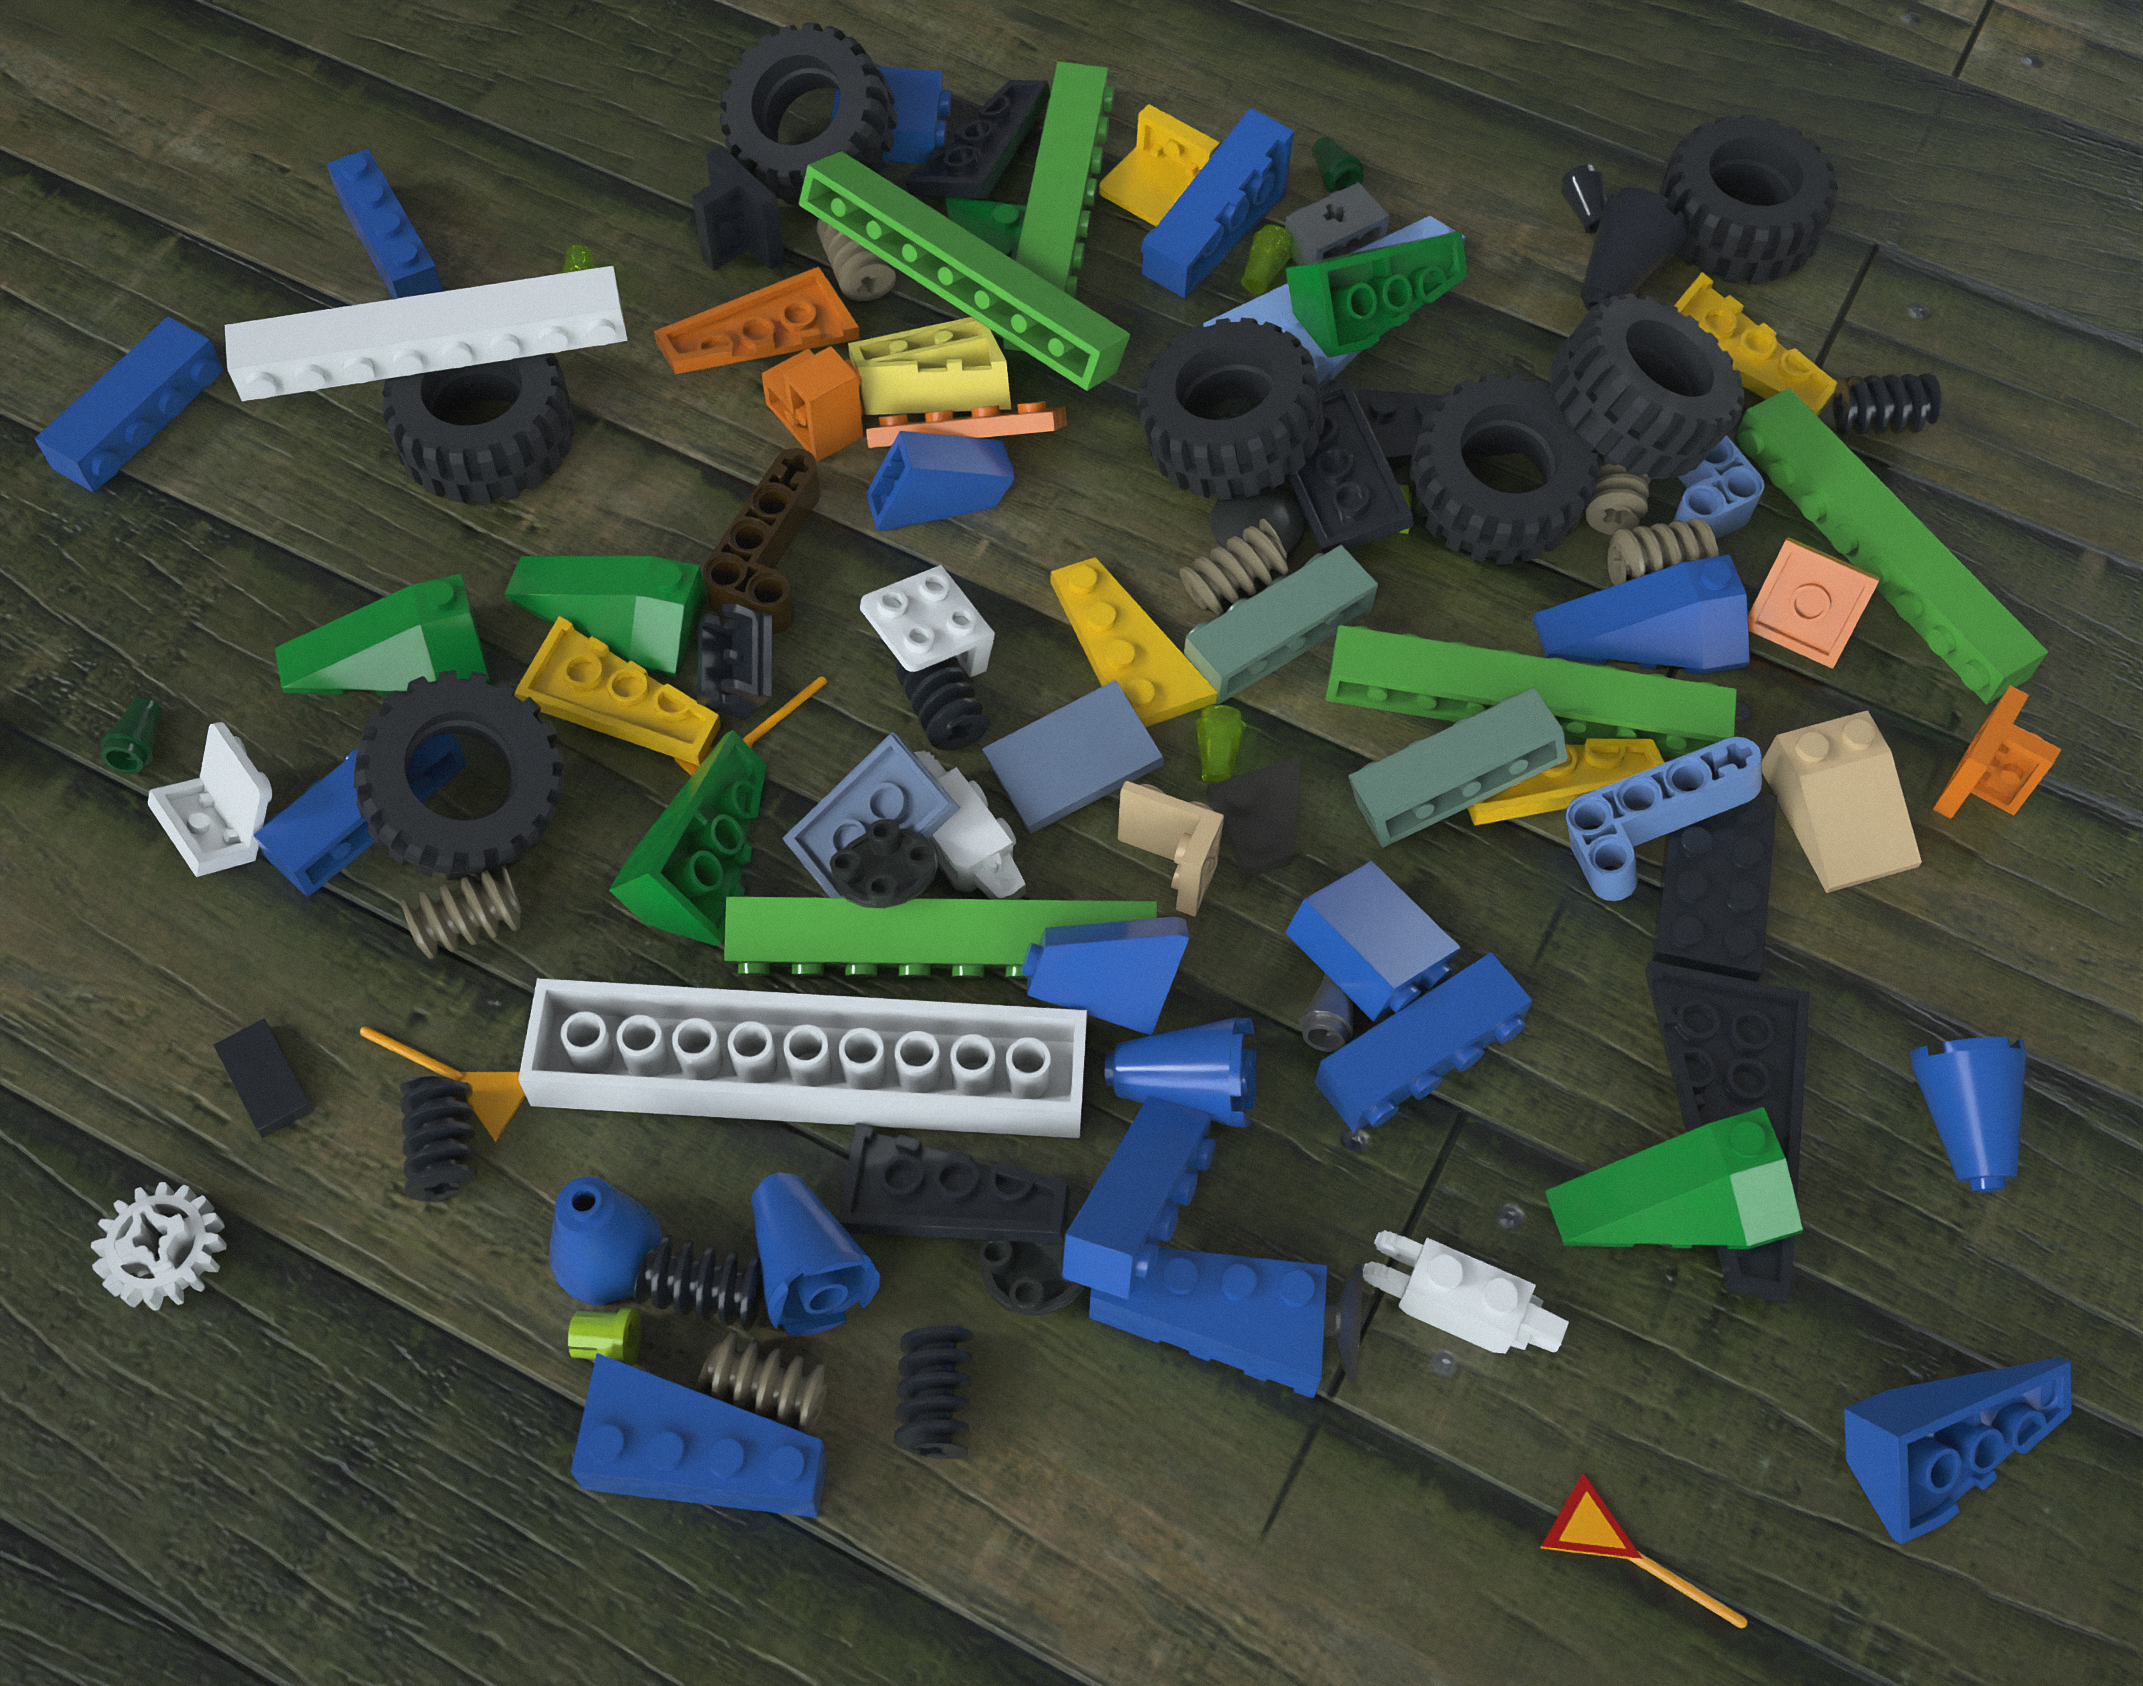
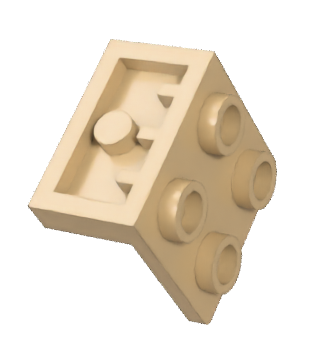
M1125 781L1120 792L1118 840L1174 860V863L1178 865L1173 876L1171 888L1178 890L1176 910L1196 917L1217 867L1224 815L1215 812L1211 807L1201 802H1186L1166 795L1155 786L1149 784L1138 785Z

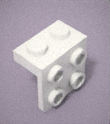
M942 565L868 593L861 598L860 610L906 670L916 672L956 655L959 664L970 678L987 671L995 633Z
M218 722L209 726L200 778L150 790L148 806L195 876L199 877L256 861L259 844L253 835L263 828L267 805L272 799V789L267 776L263 772H258L248 758L241 739L233 736L223 722Z

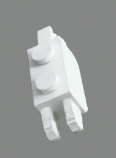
M925 750L914 752L961 807L928 839L935 847L938 867L954 889L971 892L979 888L989 899L1016 900L1025 895L1026 884L1013 861V846L1016 844L1015 836L1003 818L996 820L988 810V802L980 786L974 780L967 782L957 767L946 772L939 761L934 760V755H930V752H925Z
M1384 1230V1232H1378L1374 1242L1377 1250L1393 1257L1395 1260L1414 1267L1413 1271L1409 1276L1372 1261L1368 1264L1365 1263L1361 1275L1368 1284L1401 1298L1398 1306L1407 1315L1495 1353L1506 1354L1510 1346L1525 1350L1528 1343L1554 1353L1561 1346L1569 1322L1541 1308L1543 1300L1533 1295L1535 1284L1429 1238H1426L1424 1245L1391 1231L1387 1232Z

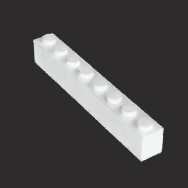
M613 266L225 325L227 369L242 401L628 341Z

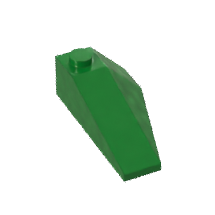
M1462 231L1286 268L1293 314L1327 358L1370 348L1380 341L1379 337L1392 327L1402 325L1410 319V314L1424 304L1432 303L1468 277Z
M521 556L504 594L507 601L552 626L558 617L561 616L571 622L576 631L587 638L593 636L608 646L611 653L627 663L633 661L646 669L648 673L676 679L707 600L699 565L656 556Z
M461 573L410 585L275 648L281 688L284 693L344 695L349 690H375L378 696H389L395 690L407 691L408 683L421 676H424L428 682L437 680L439 672L452 670L456 671L457 679L469 680L471 671L487 674L485 683L491 685L474 607Z
M734 730L727 732L638 843L609 889L645 925L714 946L721 944L725 938L726 897H744L745 889L739 887L743 865L750 862L752 847L747 845L751 819L758 816L767 766Z
M1764 1107L1708 1123L1545 1191V1197L1563 1246L1633 1247L1635 1244H1671L1672 1248H1692V1245L1727 1246V1249H1750L1803 1232L1786 1158Z

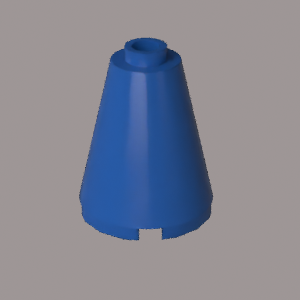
M1235 1017L1119 1042L1115 1053H1108L1105 1059L1106 1085L1114 1086L1115 1094L1119 1098L1144 1104L1150 1095L1212 1114V1122L1235 1128L1250 1127L1251 1120L1243 1113V1110H1254L1257 1057L1256 1049H1245L1244 1034L1255 1035L1251 1018Z
M2009 1037L1970 1038L1943 1042L1944 1053L1929 1056L1927 1046L1911 1051L1912 1070L1957 1181L1959 1183H1970L1971 1192L1975 1193L2007 1189L2006 1180L2017 1177L2027 1054L2024 1040L2018 1039L2010 1046Z
M774 1173L764 1178L752 1194L751 1207L766 1307L771 1323L776 1329L778 1324L784 1326L786 1333L792 1336L814 1335L835 1328L847 1321L844 1311L859 1302L863 1309L872 1301L880 1284L878 1269L869 1255L799 1175Z
M596 1177L577 1178L569 1182L561 1190L556 1200L549 1245V1262L553 1275L558 1284L573 1299L592 1306H607L606 1303L619 1301L624 1298L626 1301L634 1298L637 1276L646 1254L651 1248H657L663 1238L661 1228L655 1216L646 1206L607 1182Z

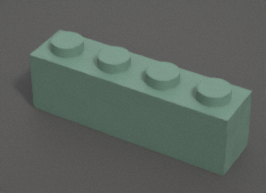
M1342 545L1326 554H1316L1308 560L1303 568L1287 577L1284 575L1277 577L1264 591L1254 597L1240 599L1225 614L1211 622L1204 621L1196 625L1186 636L1184 656L1218 692L1216 703L1219 705L1335 635L1338 625L1349 626L1371 613L1378 583Z
M1531 688L1519 695L1507 697L1498 705L1473 717L1463 718L1452 727L1431 737L1417 740L1407 748L1380 761L1371 762L1348 777L1358 808L1381 847L1384 848L1567 761L1568 757L1562 727L1536 689Z

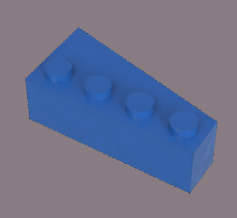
M1250 107L1156 228L1152 229L1144 238L1141 245V253H1143L1142 274L1185 299L1285 197L1294 131Z
M1159 1248L1157 1261L1148 1280L1140 1278L1129 1300L1091 1288L1089 1318L1157 1343L1164 1341L1189 1351V1355L1210 1362L1211 1359L1242 1369L1245 1375L1266 1382L1267 1379L1294 1388L1293 1392L1313 1399L1322 1375L1327 1265Z
M597 1353L571 1473L583 1490L818 1518L828 1458L821 1439Z

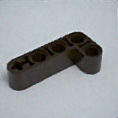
M793 448L782 452L776 457L706 561L703 568V577L709 605L717 614L730 620H735V618L722 614V605L732 603L759 613L765 611L772 614V634L781 633L792 625L795 616L790 582L785 575L774 570V568L820 498L817 463L815 457L809 451Z

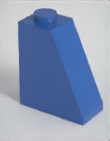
M899 431L866 492L876 530L888 531L996 508L1006 490L1013 483L1015 477L1014 466L1009 461L1003 440Z
M1175 916L1045 928L1039 945L1029 944L1022 963L1021 974L1028 976L1027 995L1068 1009L1087 1010V1015L1152 1035L1189 940L1187 922L1185 919Z

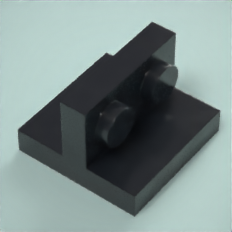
M721 146L706 154L711 185L692 196L703 262L715 271L747 250H750L770 269L785 261L777 196Z

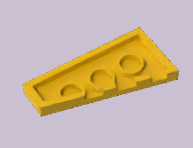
M1702 272L1674 305L1678 308L1677 312L1686 317L1690 315L1699 322L1698 326L1706 333L1711 332L1719 340L1718 346L1722 351H1727L1733 359L1732 367L1734 370L1739 371L1744 388L1765 399L1790 388L1819 416L1834 397L1837 382L1797 349L1787 350L1777 342V333L1764 322L1759 326L1742 313L1744 306L1731 295L1726 298L1722 297L1712 288L1714 281Z
M1096 557L1051 571L1053 589L1101 686L1116 680L1144 727L1216 704L1218 692Z
M561 616L556 620L514 694L522 702L531 697L541 707L540 712L699 766L721 727L718 714L703 705L697 704V701L670 684L662 685L648 676L646 669L633 661L627 663L611 653L606 644L593 636L587 638L574 629L571 622Z
M1587 738L1585 745H1568L1565 743L1567 761L1482 800L1467 809L1474 826L1566 809L1573 800L1582 795L1659 766L1665 762L1653 739Z

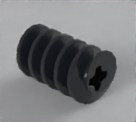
M1924 373L1918 377L1913 374H1905L1900 378L1894 374H1889L1882 378L1870 375L1864 379L1859 376H1850L1846 379H1840L1834 390L1833 415L1837 432L1841 436L1849 434L1852 422L1858 435L1867 433L1870 422L1876 434L1885 433L1888 423L1891 431L1895 434L1902 433L1906 423L1912 433H1918L1924 427L1925 419L1932 425L1936 423L1940 416V385L1936 376L1930 373Z
M956 655L916 672L906 670L898 661L895 674L903 686L908 700L911 701L915 714L919 716L918 720L923 730L926 731V736L933 747L948 751L962 749L972 745L984 735L990 720L987 715H981L983 707L980 701L974 698L975 692L972 685L966 683L967 676L964 670L958 668L959 661Z
M437 1076L409 1079L400 1084L401 1092L404 1094V1097L401 1099V1112L405 1115L402 1120V1133L406 1136L403 1141V1154L407 1157L404 1162V1175L408 1178L404 1184L405 1195L410 1199L424 1202H438L451 1199L462 1192V1184L477 1179L476 1168L460 1165L476 1157L475 1147L459 1144L475 1137V1127L470 1124L460 1123L474 1116V1107L469 1103L460 1102L472 1096V1085Z
M665 1234L657 1248H651L641 1264L634 1289L635 1301L637 1304H643L652 1297V1303L655 1308L661 1310L667 1309L674 1301V1308L680 1315H688L696 1306L697 1316L700 1320L704 1321L711 1320L718 1312L719 1321L724 1326H732L740 1317L741 1326L744 1331H750L758 1315L764 1290L762 1275H760L759 1257L753 1256L745 1270L738 1269V1252L732 1250L722 1265L716 1264V1246L713 1245L707 1247L701 1259L694 1258V1241L689 1239L686 1240L679 1253L676 1254L673 1253L672 1235Z
M948 1325L928 1326L914 1329L905 1333L900 1338V1350L906 1356L899 1361L898 1369L899 1374L905 1379L897 1385V1396L904 1402L896 1408L895 1415L896 1420L903 1426L894 1432V1443L901 1449L934 1459H955L968 1455V1447L952 1442L953 1436L969 1432L968 1423L953 1418V1413L968 1410L971 1404L970 1400L954 1395L956 1389L969 1387L972 1382L970 1376L956 1372L957 1366L967 1365L973 1361L972 1353L957 1349V1344L974 1339L973 1333L968 1329Z

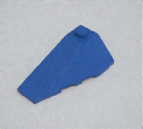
M1730 555L1683 562L1534 613L1532 618L1548 659L1562 658L1567 661L1604 665L1609 660L1638 662V668L1655 670L1657 665L1684 667V673L1698 675L1744 668L1750 662L1747 595Z
M2059 1357L1890 1389L1844 1408L1846 1462L1892 1539L1903 1544L1946 1524L1960 1512L1956 1501L1974 1485L1985 1490L1997 1479L1994 1468L2013 1451L2026 1454L2071 1414V1361Z

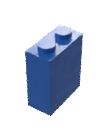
M877 66L892 90L895 99L893 108L897 112V127L895 130H889L895 138L892 149L889 153L884 151L881 158L886 162L928 164L927 158L938 147H945L947 123L946 120H942V116L949 117L951 90L943 89V71ZM838 89L835 92L830 124L835 118L840 104V90Z
M1372 861L1305 898L1285 932L1373 1022L1392 1010L1397 1013L1418 998L1421 991L1427 989L1430 992L1447 981L1453 973L1449 965L1461 948Z

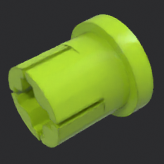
M622 1307L618 1313L575 1312L568 1332V1347L572 1358L595 1359L598 1353L629 1366H633L641 1342V1318L636 1308Z

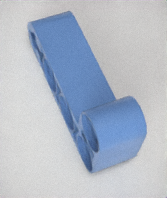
M1727 435L1695 470L1689 471L1687 475L1678 477L1687 489L1681 499L1673 522L1681 520L1687 523L1688 520L1693 518H1701L1711 527L1715 539L1738 530L1749 523L1764 490V481Z
M1728 738L1573 800L1566 811L1570 845L1594 893L1598 897L1609 901L1625 899L1636 889L1638 881L1634 846L1754 799L1761 791L1762 764L1759 747L1747 738ZM1685 788H1696V790L1689 792L1681 791ZM1636 807H1648L1641 811L1632 810ZM1587 826H1600L1597 829L1584 830ZM1611 865L1621 866L1617 870H1604L1605 867Z

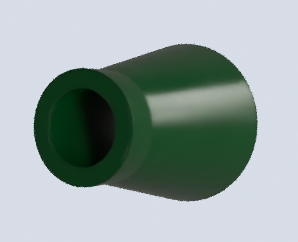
M1322 137L1314 143L1312 156L1316 160L1324 187L1329 193L1343 190L1358 182L1362 185L1364 179L1363 165L1358 158L1336 144L1331 137Z
M142 697L133 699L127 711L102 738L100 742L102 749L101 758L111 769L124 774H136L152 762L158 721L162 714V709L156 702Z

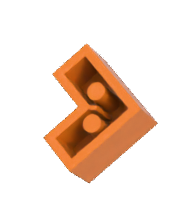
M832 346L815 355L808 348L762 373L767 406L800 444L813 454L817 463L863 438L862 416L865 412L859 394V386L862 384L860 373L851 360L847 359L844 361Z

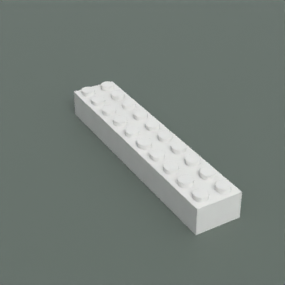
M537 978L518 1080L530 1106L844 1125H856L858 1123L878 1127L1080 1138L1087 1010Z

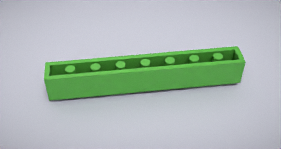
M1058 61L1016 262L1076 299L1078 277L1073 276V271H1081L1083 266L1085 244L1079 243L1080 237L1088 238L1091 211L1086 210V205L1094 206L1097 179H1093L1092 174H1100L1103 148L1098 147V143L1106 144L1109 117L1104 116V112L1112 113L1115 87L1107 86L1108 67ZM1004 338V349L1024 351Z
M843 151L808 164L799 206L1086 391L1117 373L1131 335L1130 333Z
M1790 388L1746 410L1734 438L1744 454L1751 457L1770 477L1772 483L1780 488L1798 506L1804 517L1812 521L1838 552L1842 553L1855 567L1880 577L1876 586L1880 594L1895 608L1897 614L1922 636L1931 650L1941 656L1961 677L1963 683L1970 690H1973L1986 705L2004 695L2010 685L2015 688L2032 677L2048 654V651Z
M1338 625L1325 701L1458 722L1463 718L1473 717L1498 705L1507 697L1519 695L1531 688H1535L1562 727L1564 738L1568 741L1586 743L1587 738L1653 739L1661 756L1679 758L1714 743L1734 737L1737 690L1734 688L1718 686L1711 682L1697 683L1672 679L1662 674L1647 675L1622 671L1612 666L1598 667L1573 663L1562 658L1548 659L1523 655L1513 650L1498 651L1474 647L1463 642L1449 643L1424 639L1414 634L1399 635L1375 631L1364 626L1350 627Z
M726 897L724 961L730 966H738V975L768 976L770 975L771 967H792V975L815 977L824 976V967H845V976L876 977L878 968H899L900 977L924 978L931 977V968H952V977L983 978L984 969H1006V978L1027 979V975L1021 974L1026 951L1030 943L1039 945L1045 928L1157 918V901L911 899L904 904L887 908H868L847 901L845 898Z

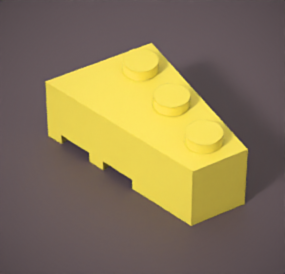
M973 317L848 343L850 360L858 369L862 379V384L859 386V394L865 415L926 413L943 410H953V412L971 411V408L999 406L1000 410L1011 409L1006 359L990 328Z

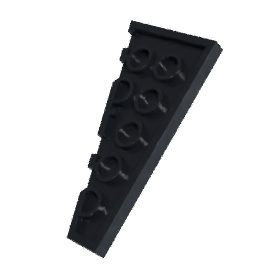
M1649 961L1645 974L1686 1132L1708 1123L1764 1107L1786 1158L1797 1202L1810 992ZM1795 1235L1750 1249H1727V1246L1716 1245L1727 1291L1785 1303L1791 1297Z

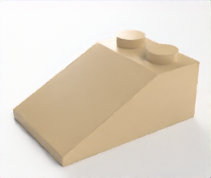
M1868 710L1776 735L1761 762L1762 773L1773 794L1777 795V801L1826 893L1919 867L1922 861L1892 752Z

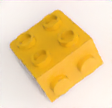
M1148 104L1138 114L1137 146L1100 182L1099 194L1150 224L1157 226L1216 152L1220 142Z

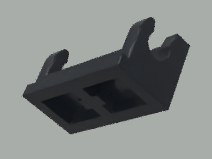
M725 603L722 605V614L735 618V620H724L719 616L705 614L699 619L697 704L745 720L772 698V614L765 611L759 613L737 604Z

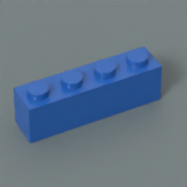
M369 149L327 163L326 165L339 202L393 299L444 292L433 260Z
M168 316L34 439L53 470L95 493L108 479L115 476L118 470L141 448L145 447L174 417L178 416L207 386L211 385L224 369L210 339Z
M452 734L433 737L422 743L412 755L408 766V780L413 794L421 803L467 766L457 738ZM358 748L353 750L346 757L345 761L326 777L312 783L305 793L284 811L271 816L265 822L263 828L253 835L268 861L307 897L311 896L375 842L368 833L369 824L366 818L360 817L356 805L357 792L356 788H354V770Z
M1490 952L1322 1060L1317 1072L1315 1085L1353 1133H1356L1369 1123L1373 1128H1377L1391 1119L1399 1110L1398 1104L1413 1095L1416 1100H1419L1430 1094L1442 1082V1075L1455 1067L1459 1072L1468 1069L1483 1056L1485 1052L1483 1049L1496 1040L1501 1044H1505L1516 1037L1526 1026L1524 1018L1533 1000L1495 955Z
M1150 1095L1147 1097L1066 1233L1063 1279L1129 1300L1140 1278L1145 1280L1150 1278L1157 1261L1160 1241L1167 1243L1170 1241L1177 1224L1180 1204L1184 1206L1190 1204L1197 1185L1198 1171L1206 1172L1211 1165L1216 1148V1139L1209 1138L1212 1114Z

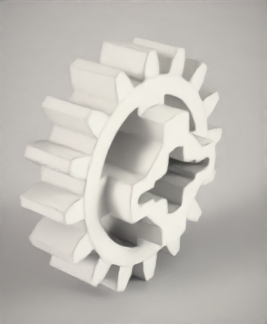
M166 1182L159 1183L154 1196H149L141 1187L135 1189L136 1202L130 1206L117 1200L114 1203V1207L119 1216L115 1221L101 1219L98 1223L107 1233V1237L91 1243V1248L100 1257H103L92 1265L93 1270L105 1279L102 1285L115 1297L121 1294L120 1297L129 1306L135 1308L143 1299L152 1310L160 1309L164 1296H169L177 1305L184 1303L183 1289L189 1285L201 1292L205 1286L199 1276L203 1271L218 1272L220 1266L211 1255L212 1253L225 1250L227 1245L218 1234H215L222 1230L225 1225L216 1213H212L214 1210L212 1204L203 1195L196 1198L197 1195L186 1185H182L174 1194V1191ZM175 1213L177 1215L168 1218L163 1214ZM158 1253L160 1256V1260L155 1256ZM136 1273L139 1277L150 1273L153 1274L155 1278L142 1279L134 1277L130 1274Z

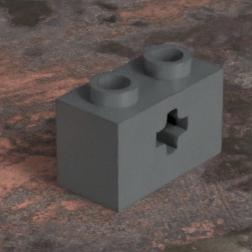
M1358 182L1343 190H1337L1328 197L1309 206L1300 207L1287 215L1282 248L1297 265L1350 254L1386 237L1390 215Z

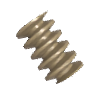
M818 220V236L833 268L840 289L845 296L855 301H871L884 296L893 288L897 277L891 264L823 220Z
M1597 451L1601 457V470L1596 479L1597 485L1586 507V520L1595 530L1609 535H1613L1616 530L1623 528L1632 531L1633 528L1639 526L1640 518L1644 517L1648 511L1647 498L1649 497L1648 484L1650 479L1647 474L1636 476L1626 472V467L1619 464L1616 466L1611 465L1603 460L1604 455Z
M1693 518L1688 520L1687 523L1681 520L1674 521L1669 525L1658 523L1651 526L1650 529L1646 526H1638L1633 528L1632 531L1625 528L1616 530L1610 539L1608 547V572L1611 581L1615 586L1626 582V576H1628L1630 581L1645 576V573L1648 575L1683 562L1718 557L1716 539L1711 527L1701 518Z
M1265 519L1260 520L1259 529L1253 526L1244 529L1243 540L1237 536L1228 539L1227 550L1220 546L1213 548L1210 553L1211 561L1204 556L1195 559V571L1187 566L1180 569V576L1188 594L1201 610L1209 608L1220 617L1224 614L1221 599L1226 598L1233 605L1239 600L1237 592L1239 588H1242L1253 597L1256 595L1253 580L1258 578L1268 586L1272 582L1270 569L1275 568L1282 576L1289 574L1286 563L1287 555L1282 542L1275 530Z
M506 864L502 865V881L499 882L495 880L488 870L482 871L481 888L478 889L467 877L461 878L460 895L457 896L446 884L440 885V901L436 903L425 890L419 892V908L415 910L404 897L401 898L402 908L417 947L429 959L437 958L438 941H441L450 952L458 951L459 934H462L471 945L478 944L479 927H483L492 938L499 937L500 920L502 919L512 931L520 930L522 909Z
M734 1330L729 1333L721 1344L717 1343L703 1365L695 1391L707 1395L712 1389V1398L725 1403H729L733 1398V1406L748 1412L755 1406V1414L772 1420L777 1414V1423L792 1429L799 1422V1431L811 1435L827 1395V1385L824 1384L825 1367L818 1364L808 1377L802 1376L803 1357L797 1355L786 1369L781 1368L780 1348L775 1347L765 1360L759 1359L760 1341L753 1339L743 1352L738 1351L739 1333Z

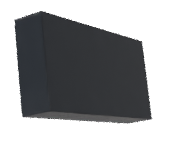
M265 1018L213 1044L255 1128L262 1138L314 1111Z

